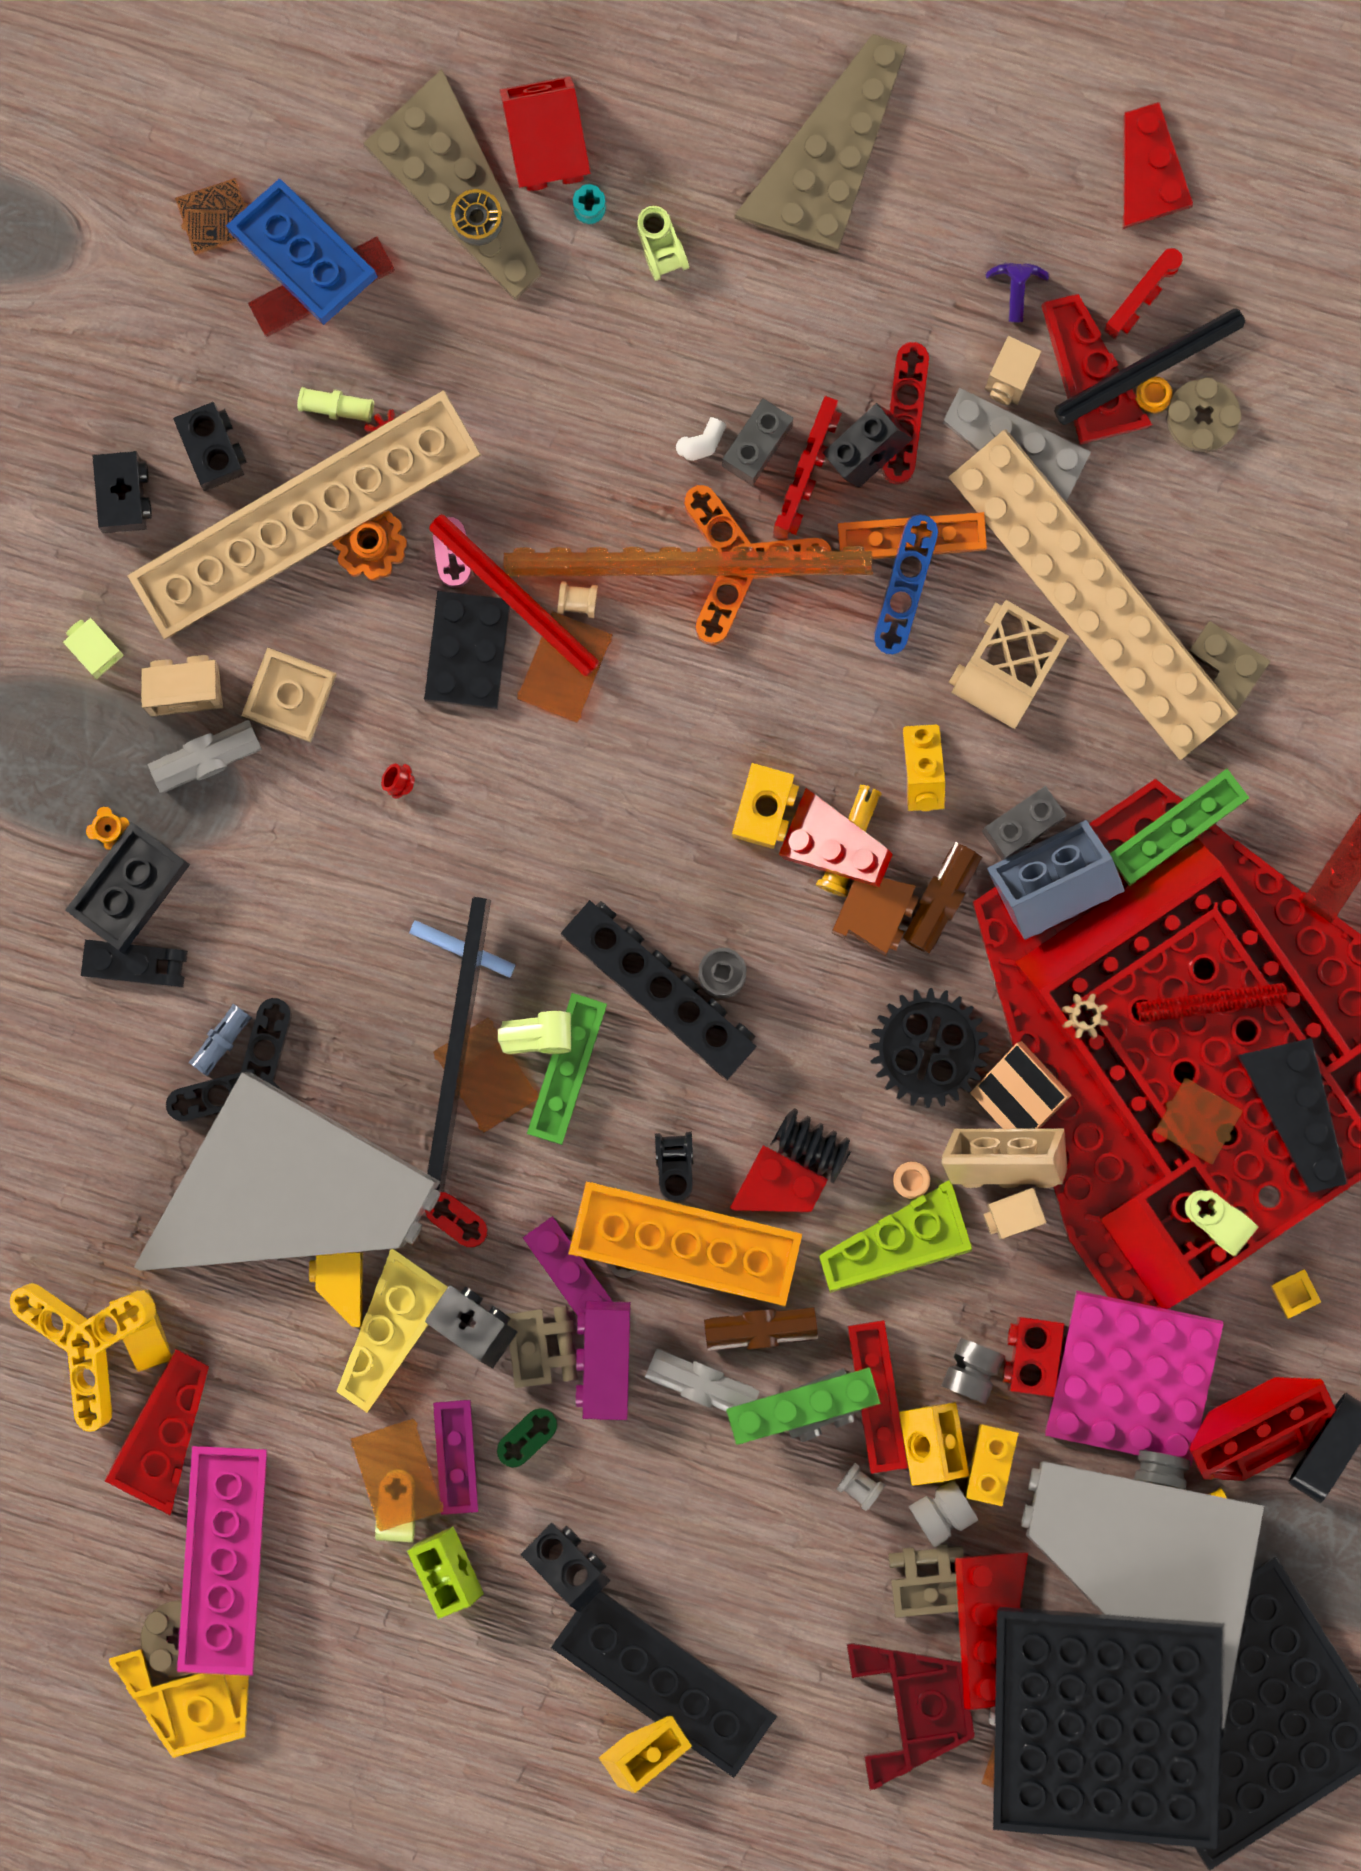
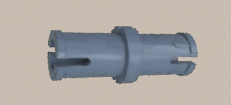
M232 1004L215 1029L208 1031L207 1035L209 1037L189 1063L208 1077L225 1052L232 1050L234 1047L232 1043L252 1017L235 1004Z

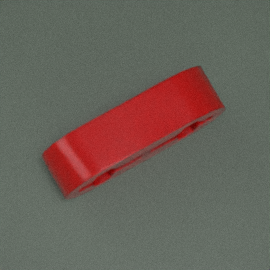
M441 1192L438 1202L448 1199L450 1201L448 1209L456 1215L455 1219L451 1221L443 1215L438 1219L433 1216L435 1213L434 1207L430 1212L425 1210L427 1218L461 1245L470 1248L480 1246L488 1236L486 1222L455 1197L446 1192ZM460 1219L470 1225L474 1221L478 1222L480 1225L477 1230L481 1234L478 1240L475 1238H470L468 1241L464 1240L465 1231L457 1225V1222Z

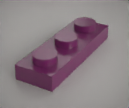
M553 1216L522 1237L577 1316L578 1312H585L586 1301L613 1302L583 1258L568 1254L571 1241Z
M471 1400L434 1402L441 1515L479 1512Z

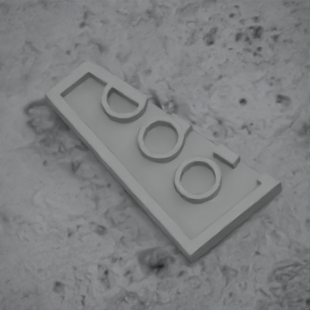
M959 388L943 420V423L977 452L1000 432L1007 429L1066 502L1091 453Z

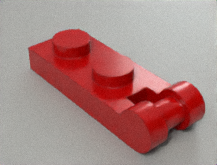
M1169 248L1160 255L1107 322L1104 329L1107 334L1114 339L1118 337L1121 331L1128 335L1141 318L1136 314L1144 303L1150 307L1163 289L1158 285L1163 278H1170L1177 274L1183 261L1179 250Z

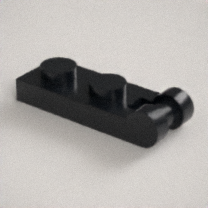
M85 939L81 976L183 988L185 977L181 976L183 962H187L188 951L130 945L123 954L108 942ZM158 960L168 961L167 974L157 973Z

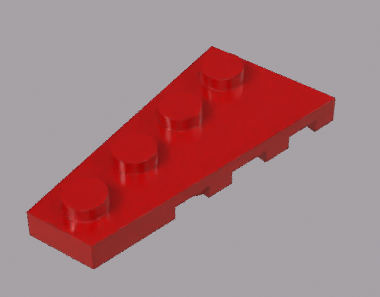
M1079 294L1046 301L1041 305L1067 399L1119 371L1117 367L1119 364L1112 352L1109 353L1100 337L1102 334ZM1133 389L1074 420L1080 445L1146 429L1152 425L1147 414H1144L1136 401L1137 396Z
M828 396L823 398L807 440L806 450L803 451L794 475L795 479L793 484L789 486L781 510L782 513L781 515L778 514L773 531V538L780 541L788 540L790 533L793 535L798 533L804 516L798 513L802 500L810 501L817 482L810 478L815 465L822 468L826 459L822 452L828 448V446L823 445L827 433L835 434L842 413L836 411L838 406V400Z
M175 1348L104 1479L110 1485L170 1516L209 1369L207 1364Z
M1028 1552L955 1558L964 1709L972 1710L995 1707L997 1610L999 1607L1020 1608Z

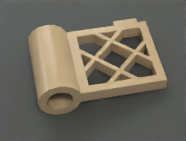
M1005 600L1002 606L995 602L984 623L990 626L967 666L964 667L959 664L949 683L955 686L951 692L952 694L1011 728L1016 729L1069 636ZM1007 612L1021 620L1024 632L1005 637L1001 621ZM1028 625L1034 627L1035 630L1030 631ZM997 630L999 638L991 640ZM1046 634L1058 641L1051 652L1037 655L1032 636ZM1026 638L1031 657L1012 661L1007 643ZM1001 644L1006 663L993 666L980 657L987 647ZM1047 659L1041 669L1039 661ZM1033 662L1037 678L1031 687L1017 680L1014 667ZM1008 669L1009 674L1005 673L1002 670Z

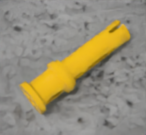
M860 785L848 819L866 832L882 793L873 788L868 802H865L870 787ZM825 872L823 878L817 880L816 886L831 894L847 897L848 890L846 887L849 879Z

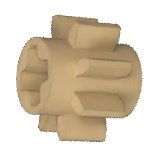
M1093 993L1088 997L1087 1001L1083 1002L1078 994L1074 995L1073 1000L1076 1006L1074 1008L1069 1006L1062 1008V1011L1070 1014V1020L1065 1022L1063 1027L1073 1026L1076 1029V1039L1081 1037L1083 1031H1088L1092 1038L1097 1037L1094 1027L1096 1025H1108L1106 1020L1101 1019L1100 1013L1107 1008V1005L1098 1007L1094 1004L1095 994ZM1079 1007H1083L1085 1011H1093L1094 1017L1090 1019L1091 1026H1087L1085 1021L1078 1023L1076 1020V1016L1080 1014Z

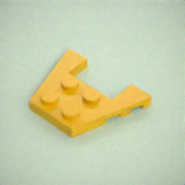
M142 1649L109 1658L111 1667L117 1672L125 1684V1688L131 1697L135 1699L145 1714L147 1721L172 1758L246 1736L249 1676L194 1674L153 1686Z

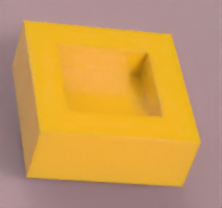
M1305 1269L1270 1285L1286 1319L1321 1303Z

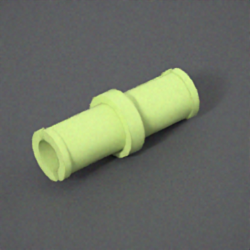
M302 387L298 396L297 408L298 411L329 415L330 419L334 420L344 417L370 423L374 411V400L343 395L342 391L338 390L328 393Z

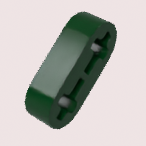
M544 1408L534 1409L528 1413L498 1443L497 1455L501 1463L514 1468L527 1462L556 1433L558 1424L555 1415L550 1410ZM535 1415L539 1418H543L545 1415L551 1420L547 1425L550 1429L549 1433L545 1435L540 1431L532 1439L526 1434L534 1426V1422L531 1419ZM524 1437L528 1443L520 1450L523 1457L520 1460L515 1457L508 1460L504 1456L507 1452L505 1443L510 1441L512 1444H515Z

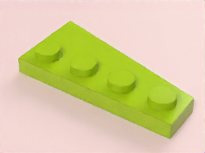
M948 1180L939 1185L935 1190L913 1200L899 1211L879 1220L878 1223L863 1232L853 1235L819 1255L829 1292L832 1293L972 1252V1247L953 1185Z

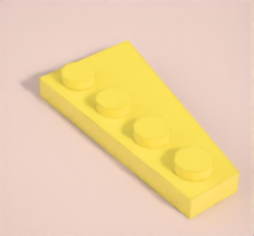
M390 1249L386 1264L374 1291L375 1293L361 1325V1330L336 1391L366 1413L372 1408L428 1327V1324L424 1321L448 1288V1286L394 1249Z

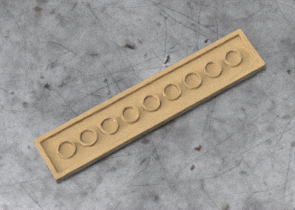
M443 390L127 576L163 639H168L350 533L354 528L374 519L482 455L447 393Z
M1007 429L1000 432L949 476V479L976 512H984L985 523L1179 760L1186 757L1238 714L1234 706Z

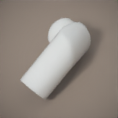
M710 417L703 435L691 438L682 437L678 440L676 444L677 453L686 460L692 461L711 456L715 452L727 425L718 419Z

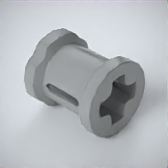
M854 1463L836 1490L840 1493L843 1491L848 1493L862 1504L861 1508L864 1511H867L882 1492L885 1484L881 1481L879 1483L873 1481L859 1470L860 1466Z

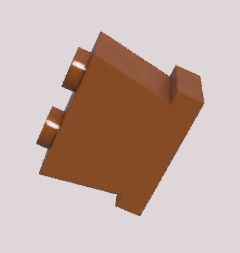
M883 878L880 888L854 880L832 930V934L845 939L847 933H850L884 956L887 955L889 949L896 951L904 934V930L898 928L903 915L911 917L919 897L913 895L916 886Z

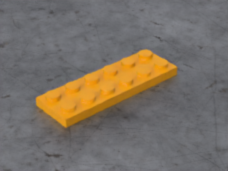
M586 1181L568 1254L786 1306L802 1234Z

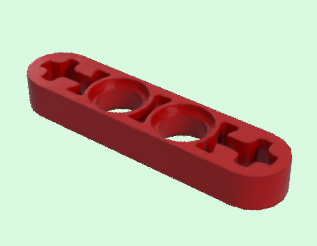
M908 342L902 345L898 350L895 361L889 411L899 422L909 423L914 431L913 439L903 448H912V453L904 451L903 465L908 466L909 470H903L901 476L894 475V469L888 468V464L895 463L896 455L882 467L884 478L889 483L895 485H902L908 482L913 476L916 465L929 366V353L922 344L917 342ZM910 351L917 352V358L923 359V363L916 364L914 377L921 376V382L913 378L899 379V374L907 376L908 362L902 360V357H908ZM904 386L913 387L918 393V400L912 405L902 404L897 397L900 388Z

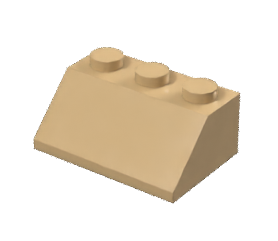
M954 1129L942 1155V1165L951 1184H962L966 1188H977L984 1184H999L1003 1188H1014L1020 1184H1035L1039 1188H1051L1057 1184H1062L1067 1172L1064 1129Z

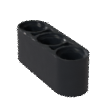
M1347 1392L1338 1400L1334 1406L1336 1411L1331 1417L1327 1418L1322 1430L1308 1447L1288 1480L1290 1485L1319 1504L1327 1497L1361 1444V1402Z

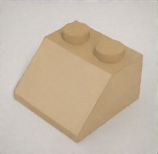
M208 655L188 657L187 663L173 665L172 660H157L150 662V668H142L141 702L142 708L150 717L223 708L219 665L215 660H209Z

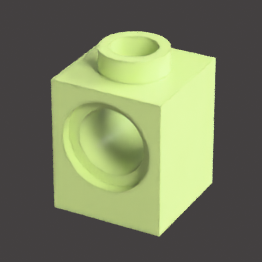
M91 618L86 622L83 620L76 622L66 632L68 638L63 641L96 680L124 656Z

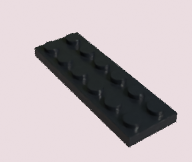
M600 1591L580 1612L576 1611L551 1646L554 1651L654 1722L672 1716L692 1745L691 1748L733 1778L738 1774L777 1717L772 1711L603 1591Z

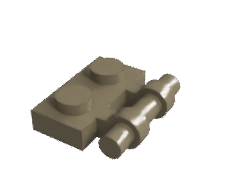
M568 1306L553 1308L555 1323L544 1324L542 1309L506 1314L511 1318L508 1325L518 1331L509 1345L515 1388L552 1383L550 1368L557 1367L562 1368L563 1381L578 1380L576 1371L577 1353L574 1354L572 1331H575L574 1320H570ZM557 1334L560 1356L549 1357L546 1335Z
M939 1544L936 1546V1549L915 1551L914 1547L903 1548V1552L888 1554L889 1567H904L906 1578L891 1579L895 1618L958 1611L956 1573H951L950 1562H955V1558L964 1557L963 1546L948 1547L947 1544ZM938 1564L939 1575L917 1577L916 1566Z

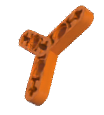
M697 485L686 493L685 510L723 563L696 622V634L704 644L717 645L724 641L753 579L814 574L823 572L829 567L832 560V549L827 541L821 538L750 543L710 487ZM696 494L701 498L706 496L710 498L707 502V507L712 515L717 509L721 512L720 515L712 517L705 526L701 521L706 520L707 515L700 507L695 510L691 507L694 504L693 496ZM726 523L731 527L733 534L728 541L718 542L712 537L711 530L715 524ZM813 546H817L819 552L826 553V557L821 558L819 565H813V560L807 558L800 560L802 567H794L796 554L793 547H801L800 555L811 553ZM783 549L789 554L790 562L785 568L778 569L770 564L769 555L773 550ZM764 550L763 564L766 570L759 571V563L748 564L747 571H740L739 565H733L732 561L738 559L739 553H746L747 559H757V551ZM724 585L733 586L738 592V599L730 605L722 604L717 598V591L720 587ZM713 604L718 610L731 613L729 618H726L722 614L718 622V627L722 632L720 634L713 633L711 637L705 635L706 628L702 624L712 621L715 611L708 609Z

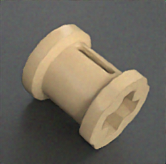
M561 581L557 614H564L565 611L586 613L588 618H594L598 585L585 588L569 586L566 581Z

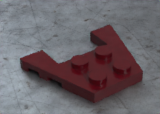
M856 1643L846 1644L852 1678L891 1673L902 1749L864 1755L869 1790H875L896 1777L912 1771L917 1766L935 1759L975 1738L971 1710L964 1709L961 1661Z

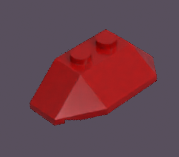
M1274 1377L1209 1411L1189 1449L1203 1479L1217 1478L1221 1480L1244 1481L1309 1447L1322 1430L1327 1418L1331 1417L1336 1409L1322 1379Z

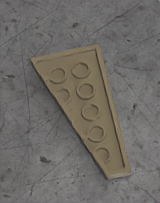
M874 34L871 35L735 214L736 219L836 252L839 251L907 45Z
M441 69L363 144L379 163L516 301L541 277V271ZM472 189L486 190L494 195L500 203L503 217L502 229L498 236L490 243L480 246L469 245L460 240L454 232L451 219V209L456 198L465 191ZM480 210L477 214L469 216L473 223H480L484 219Z

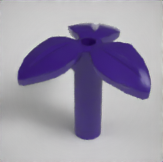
M999 264L986 272V279L998 274L1009 275L1011 278L1009 322H1023L1025 281L1031 275H1036L1048 281L1049 273L1033 264Z

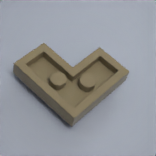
M1211 621L1207 623L1189 650L1193 657L1218 672L1213 682L1237 711L1271 662Z

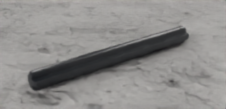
M1233 308L1058 404L1054 410L1056 418L1062 425H1067L1240 330L1246 322L1244 316L1239 309Z

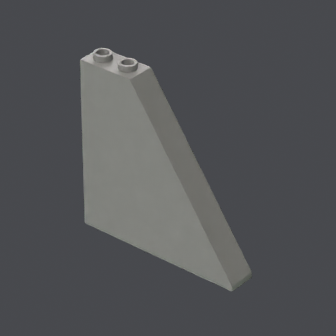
M242 1072L134 1268L144 1271L404 1247L407 1242L413 1244L419 1235L423 1225L418 1223L424 1211L430 1212L438 1201L441 1192L436 1189L441 1181L250 1072Z
M1043 1461L1040 1462L1039 1469L1032 1468L1028 1490L1034 1491L1032 1506L1025 1505L1021 1527L1027 1528L1026 1536L1101 1614L1225 1623L1222 1730H1224L1264 1506Z

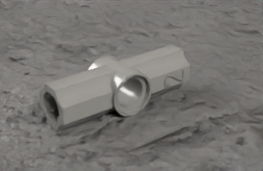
M247 720L215 735L210 733L195 738L184 744L183 749L168 754L147 765L159 792L163 794L194 779L203 780L224 771L228 764L262 750L250 721Z
M656 1349L645 1375V1378L651 1382L680 1392L682 1397L711 1408V1406H714L726 1411V1408L757 1400L760 1392L754 1389V1387L725 1377L723 1372L696 1361L691 1363L660 1349Z

